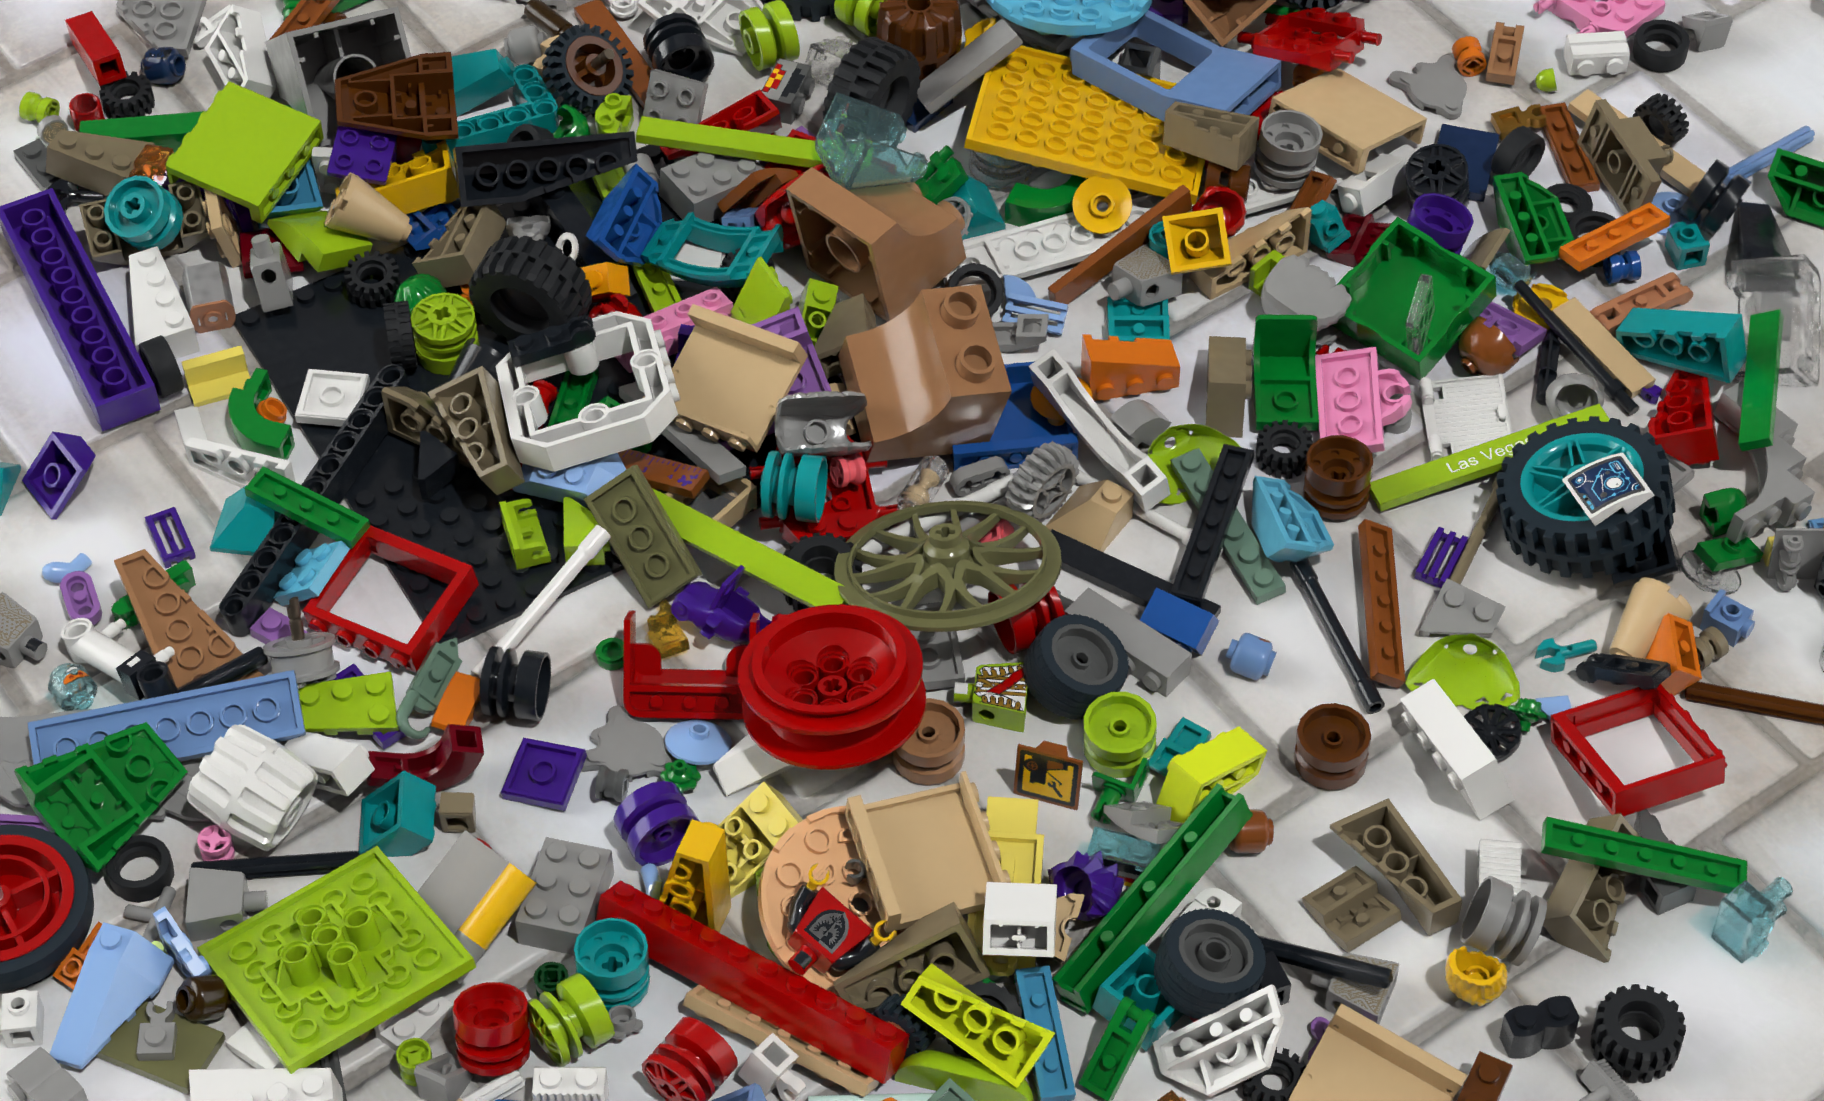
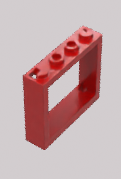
M370 525L352 549L350 548L319 596L311 598L302 611L310 629L317 632L332 633L335 635L336 641L345 647L350 648L353 646L362 650L371 658L377 659L380 657L389 661L398 669L401 666L417 672L430 647L441 640L479 583L473 566ZM371 553L449 584L408 644L329 612Z
M1661 683L1654 689L1644 690L1636 687L1551 715V742L1611 815L1621 813L1624 817L1725 782L1727 763L1725 762L1723 750L1718 749L1713 744L1707 732L1698 727L1690 713L1677 703L1672 693L1669 694ZM1654 715L1692 758L1694 763L1624 785L1585 737Z

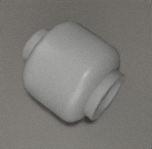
M534 25L510 30L508 38L504 39L507 57L511 61L514 60L518 65L535 62L537 58L542 56L540 44L547 39L545 33L539 32Z

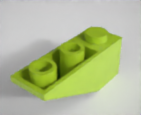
M809 278L801 293L799 310L812 343L815 346L835 306L839 286Z

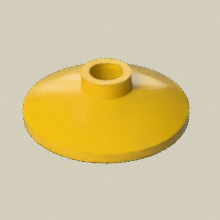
M1093 176L1086 179L1077 188L1072 202L1073 213L1078 223L1084 229L1096 234L1112 233L1120 229L1130 217L1132 211L1131 194L1126 185L1117 178L1106 179ZM1101 202L1108 205V209L1104 212L1097 209L1098 204Z

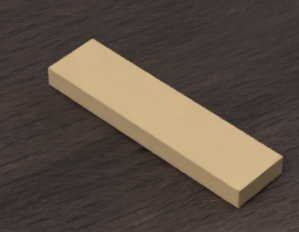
M1575 297L1552 310L1556 317L1613 379L1617 378L1626 387L1625 392L1631 398L1639 395L1643 387L1648 389L1654 385L1656 379Z

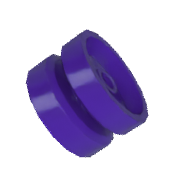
M668 781L653 782L638 788L623 800L617 807L613 817L616 830L627 843L628 849L635 861L641 866L650 863L655 866H661L673 861L692 819L699 821L694 811L687 805V800L681 790L673 782Z

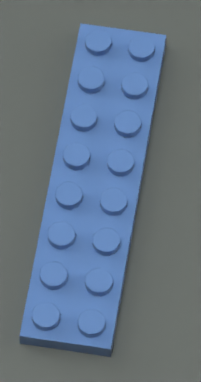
M294 670L27 722L34 765L41 763L44 758L55 754L56 756L74 751L75 747L86 743L91 745L104 740V737L145 722L150 725L179 761L211 755L216 740L220 736L224 738L227 730L234 724L245 725L276 742L306 735Z

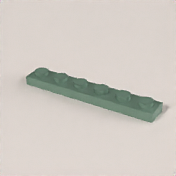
M1197 448L1170 461L1172 470L1197 510L1200 511L1214 471L1200 449ZM1236 508L1223 544V551L1258 605L1286 593V585L1269 558L1266 557L1261 545Z

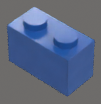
M1157 587L1140 618V621L1188 652H1195L1201 656L1219 623L1214 614Z

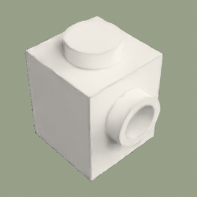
M18 990L14 993L2 994L0 1031L7 1048L43 1045L44 1006L38 990Z

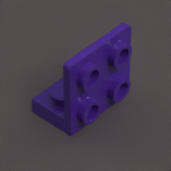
M338 126L327 175L345 179L351 172L367 183L386 185L391 163L396 162L397 135Z

